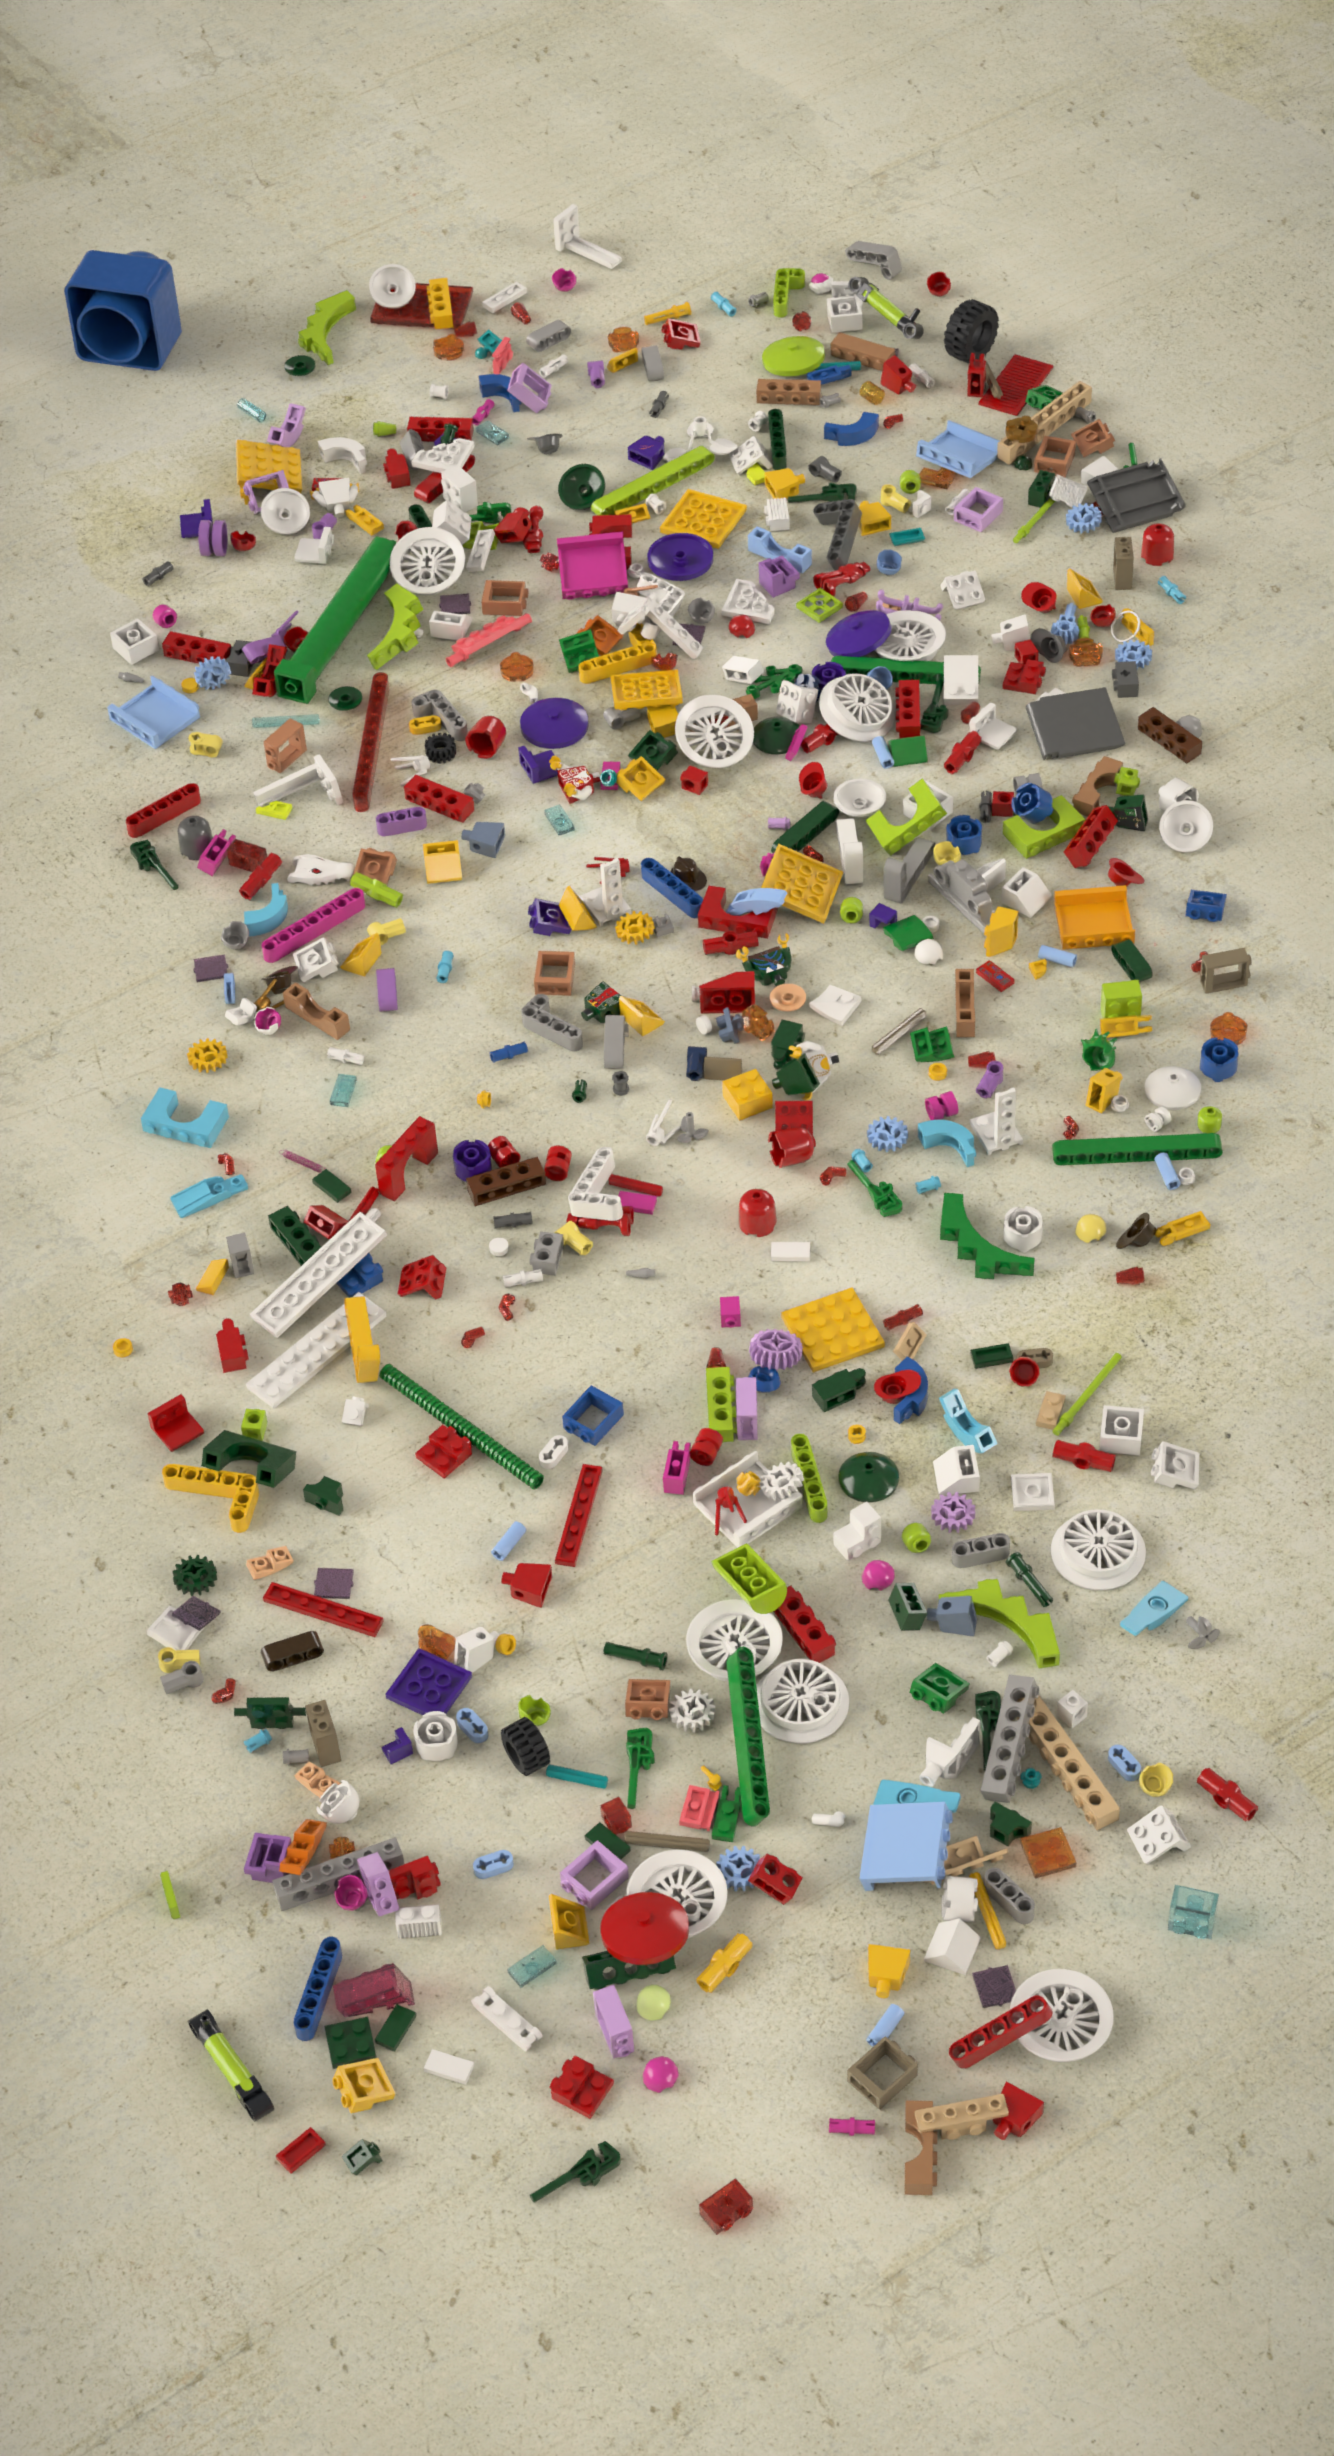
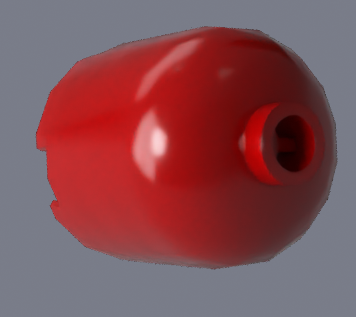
M1156 523L1145 529L1141 558H1144L1147 564L1162 566V563L1167 561L1170 563L1173 560L1174 532L1168 525Z
M484 716L478 720L465 738L469 751L473 750L478 754L477 757L491 758L505 740L507 732L504 723L495 716Z
M794 1127L769 1133L768 1142H772L773 1149L769 1152L775 1166L784 1168L806 1162L812 1157L816 1141L807 1129Z
M755 1188L745 1192L739 1201V1227L741 1231L746 1235L750 1233L757 1235V1237L767 1236L772 1233L777 1223L773 1196L763 1189Z

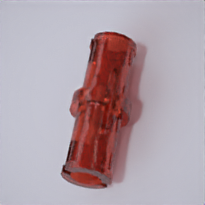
M919 1304L904 1311L899 1310L897 1314L883 1319L884 1327L887 1331H890L902 1324L906 1325L912 1319L922 1316L923 1311Z

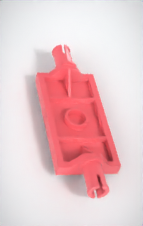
M528 613L519 618L500 616L496 619V622L488 623L483 626V629L471 632L467 638L458 639L456 644L451 646L453 652L456 653L446 657L448 666L453 667L461 661H466L469 658V654L474 653L511 631H520L522 627L532 623L531 616Z

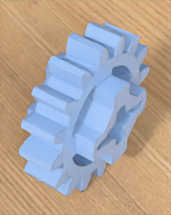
M1079 503L1078 507L1072 506L1073 510L1069 509L1068 514H1066V525L1069 526L1070 530L1074 528V532L1079 530L1080 534L1083 531L1089 533L1090 529L1094 531L1095 527H1099V523L1102 522L1101 511H1099L1098 507L1094 508V504L1088 506L1087 503L1084 505Z
M1129 640L1128 643L1123 641V645L1118 644V648L1115 649V660H1118L1117 662L1136 661L1137 670L1138 667L1143 669L1144 665H1149V661H1152V649H1150L1149 645L1145 646V642L1139 643V640L1135 642Z
M211 656L210 660L205 658L204 663L199 662L200 667H195L196 672H194V676L201 688L205 687L206 690L209 687L214 690L215 686L221 688L220 684H226L225 680L230 679V666L224 658L221 660L218 656L214 659Z
M889 1116L886 1119L880 1117V1121L873 1120V1125L869 1124V1130H867L868 1143H872L873 1148L878 1146V1151L885 1149L886 1152L889 1149L896 1151V1147L901 1149L902 1144L907 1143V1125H903L902 1120L897 1122V1117L893 1118V1120Z
M734 1846L732 1852L726 1849V1856L723 1854L719 1855L720 1861H717L716 1865L725 1878L727 1889L731 1886H734V1891H737L738 1887H741L743 1891H746V1886L754 1888V1885L748 1879L760 1859L759 1854L754 1855L752 1848L746 1851L745 1846H742L741 1850Z

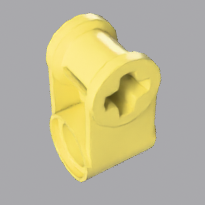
M193 732L188 737L189 742H191L190 752L194 755L214 758L218 755L223 745V740L217 735Z

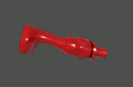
M533 506L529 511L532 530L529 529L523 543L528 553H539L542 547V538L544 537L543 531L539 529V522L544 515V511L541 506ZM523 507L516 508L514 512H519Z
M865 562L849 563L839 567V570L816 574L813 577V583L816 589L821 588L834 597L838 585L843 583L852 584L861 577H864L871 569Z
M623 1206L622 1218L615 1221L576 1217L568 1213L567 1222L572 1221L578 1228L592 1230L609 1225L618 1226L623 1236H630L631 1224L634 1223V1209L632 1206Z

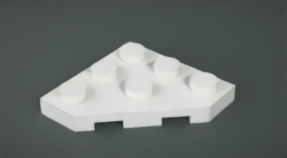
M458 438L454 440V443L447 445L445 443L433 446V449L429 451L420 450L412 460V467L438 473L457 464L462 468L474 449L475 443L474 441Z
M736 579L721 610L722 616L748 615L752 621L770 624L774 616V607L767 603L765 596L760 591L758 592L755 584L752 581Z

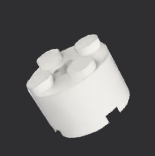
M1174 778L1159 789V809L1166 811L1168 807L1180 801L1198 802V790L1192 785Z
M1018 1206L1006 1213L1004 1219V1241L1009 1246L1025 1253L1041 1242L1043 1221L1038 1210L1030 1206H1025V1208H1019Z
M440 1711L424 1714L423 1718L416 1721L413 1729L416 1749L421 1758L430 1761L452 1758L458 1746L454 1720Z
M945 1876L943 1889L945 1890L944 1896H942L943 1920L961 1919L963 1922H974V1915L978 1907V1899L974 1898V1892H977L978 1886L977 1879Z

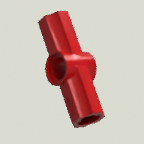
M819 724L815 727L812 734L802 740L800 746L805 753H811L823 744L826 746L830 745L838 733L828 724Z
M972 730V732H968L960 743H955L951 755L944 762V768L948 773H957L965 762L971 761L974 750L981 743L982 739L978 732Z
M271 852L241 886L239 892L244 899L251 900L281 866L282 861L277 854Z
M727 931L722 937L702 940L705 955L720 952L734 955L738 949L743 947L759 946L756 931L741 934Z
M1056 1440L1052 1456L1073 1462L1080 1469L1093 1467L1108 1472L1113 1470L1116 1460L1115 1454L1096 1450L1089 1443L1083 1442L1076 1445L1061 1440Z
M1205 1768L1197 1778V1783L1213 1795L1214 1801L1221 1808H1229L1245 1822L1250 1821L1258 1811V1806L1242 1794L1241 1789L1235 1782L1224 1780L1211 1768Z

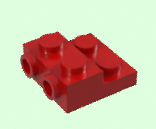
M667 318L666 323L662 326L661 332L665 334L664 343H667V347L680 350L683 349L684 345L699 348L701 341L697 324Z
M1028 659L1026 664L1010 662L1002 689L1036 695L1037 689L1041 688L1042 677H1045L1046 673L1044 662Z
M442 1424L429 1435V1442L419 1449L415 1456L419 1461L445 1479L472 1455L471 1442L467 1437H459L452 1426L447 1428Z
M428 1855L388 1870L397 1900L407 1898L415 1893L417 1900L423 1897L427 1898L438 1892L437 1887L441 1886L437 1865L435 1862L431 1863Z
M574 2055L572 2060L567 2059L564 2062L561 2076L553 2078L550 2084L551 2096L553 2100L591 2119L614 2085V2079L594 2070L593 2064Z

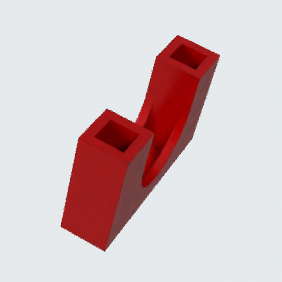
M632 514L592 516V522H589V532L592 533H589V535L623 532V538H632ZM631 546L624 547L626 570L632 565Z
M708 885L698 913V928L722 932L734 931L737 934L756 931L758 937L768 939L778 908H772L767 913L763 912L758 915L753 911L742 916L730 915L723 910L726 903V888Z
M419 1116L375 1164L380 1195L395 1202L406 1190L404 1170L411 1155L412 1158L426 1165L436 1157L438 1145L434 1122Z

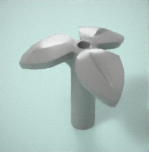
M688 1112L681 1121V1130L685 1134H680L677 1140L682 1143H689L692 1136L699 1140L705 1137L709 1130L703 1128L695 1130L693 1113Z
M1192 1616L1186 1619V1623L1199 1634V1637L1189 1643L1188 1648L1199 1649L1205 1646L1207 1639L1212 1643L1218 1638L1220 1631L1218 1629L1211 1631L1212 1625L1206 1618L1199 1616L1198 1622Z

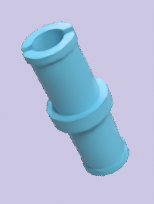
M718 292L712 293L711 300L718 305L720 310H724L730 317L736 314V308L729 303L727 298H723Z
M1166 576L1159 578L1161 581L1158 580V585L1166 591L1168 596H1171L1178 604H1182L1184 602L1183 599L1186 600V595L1178 589L1175 583L1173 584Z
M444 951L442 953V959L438 964V974L436 976L439 983H446L448 981L454 957L451 951Z

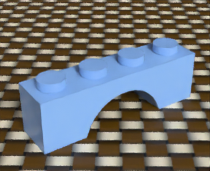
M758 526L748 534V551L767 559L770 558L771 560L783 555L802 574L812 565V549L797 544L793 549H786L774 540L770 531Z

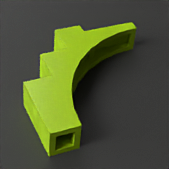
M348 290L316 302L315 314L307 317V328L298 332L300 347H303L307 352L313 351L327 365L333 364L332 350L326 343L328 333L341 318L356 310L355 297Z
M397 583L384 592L390 606L394 608V619L391 628L380 644L367 655L375 670H378L401 651L407 653L419 643L414 634V631L421 627L416 615L424 609L417 596Z
M998 1579L978 1581L977 1589L938 1594V1603L939 1599L943 1597L971 1596L976 1615L990 1618L1015 1632L1034 1655L1039 1669L1059 1666L1060 1652L1050 1614L1037 1613L1029 1616L1024 1596H1011L1003 1599Z

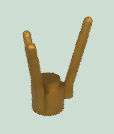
M274 979L264 993L253 1003L257 1007L256 1012L270 1007L271 1001L266 996L277 982V979ZM284 1000L271 1007L276 1009L285 1004Z

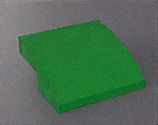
M591 629L559 639L569 673L578 671L581 662L599 657Z
M915 915L883 927L884 934L893 939L894 946L901 951L917 946L923 940L934 939L927 926Z
M947 1026L930 1032L928 1027L910 1032L916 1062H934L954 1058Z

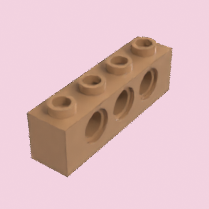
M758 379L756 389L757 403L820 405L821 381Z

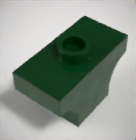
M324 1476L320 1482L307 1484L304 1487L305 1502L316 1506L320 1510H326L338 1516L341 1515L343 1512V1490L340 1482Z
M996 1801L990 1807V1819L993 1822L990 1824V1837L1006 1846H1009L1017 1838L1027 1840L1031 1835L1032 1822L1022 1817L1017 1811L1010 1810Z

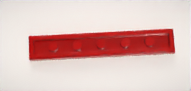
M582 1465L555 1557V1564L576 1566L603 1472L601 1466Z
M271 1582L263 1596L264 1602L372 1637H376L384 1622L383 1617Z

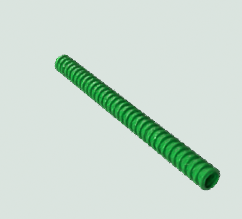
M386 1364L381 1369L380 1378L390 1386L406 1395L408 1399L419 1405V1407L423 1408L438 1421H441L442 1424H445L447 1427L452 1426L460 1437H467L474 1447L481 1450L482 1453H485L486 1456L490 1457L500 1466H503L505 1470L512 1473L527 1486H530L531 1489L540 1487L544 1480L542 1473L530 1467L520 1457H517L506 1447H503L502 1444H499L488 1434H485L484 1431H481L480 1428L476 1427L466 1418H463L462 1415H459L458 1412L454 1411L444 1402H441L436 1396L432 1395L422 1386H419L418 1383H415L414 1380L410 1379L396 1367H393L392 1364Z

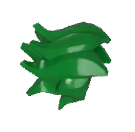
M1095 1029L1094 1035L1090 1040L1081 1039L1083 1044L1082 1057L1085 1063L1090 1066L1091 1071L1103 1070L1104 1068L1111 1069L1115 1064L1116 1046L1113 1045L1117 1038L1108 1041L1106 1037L1110 1034L1109 1031L1099 1035L1098 1029Z

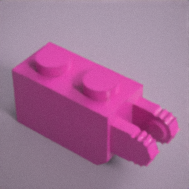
M222 829L219 835L216 834L199 859L197 868L210 876L215 874L230 852V848L236 839V836L232 834L226 840L224 838L227 832L225 829Z
M674 1441L672 1449L668 1450L663 1474L664 1493L684 1495L690 1466L691 1443L686 1442L684 1450H679L678 1441Z

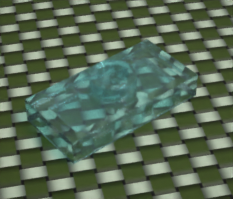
M488 420L476 427L477 433L496 445H500L509 439V433Z
M561 805L544 810L545 816L559 836L575 830L574 824Z
M338 1074L330 1098V1105L349 1106L357 1082L356 1076Z
M542 1945L508 1968V1974L522 1988L556 1965V1959Z

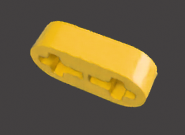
M436 715L414 718L409 722V730L414 735L437 732L442 727L441 719Z

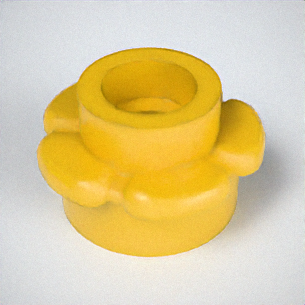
M485 1090L477 1096V1104L484 1109V1107H490L491 1093Z

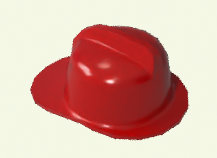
M1031 582L1023 588L1021 598L1027 606L1041 613H1047L1052 609H1056L1057 594L1052 588L1040 582Z
M808 763L800 771L799 783L803 794L813 798H823L822 794L826 791L828 783L820 763Z
M1111 858L1109 860L1110 869L1108 877L1116 886L1126 885L1127 887L1130 883H1144V878L1123 860L1118 858Z
M902 1370L885 1375L876 1380L874 1391L883 1401L890 1404H898L907 1395L915 1392L920 1387L921 1377L914 1370Z

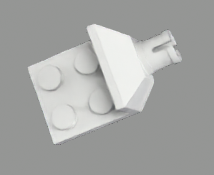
M972 1717L969 1723H965L961 1729V1735L958 1739L955 1738L952 1741L950 1747L928 1737L926 1768L919 1776L920 1781L924 1785L933 1787L939 1777L943 1779L958 1777L980 1745V1720Z

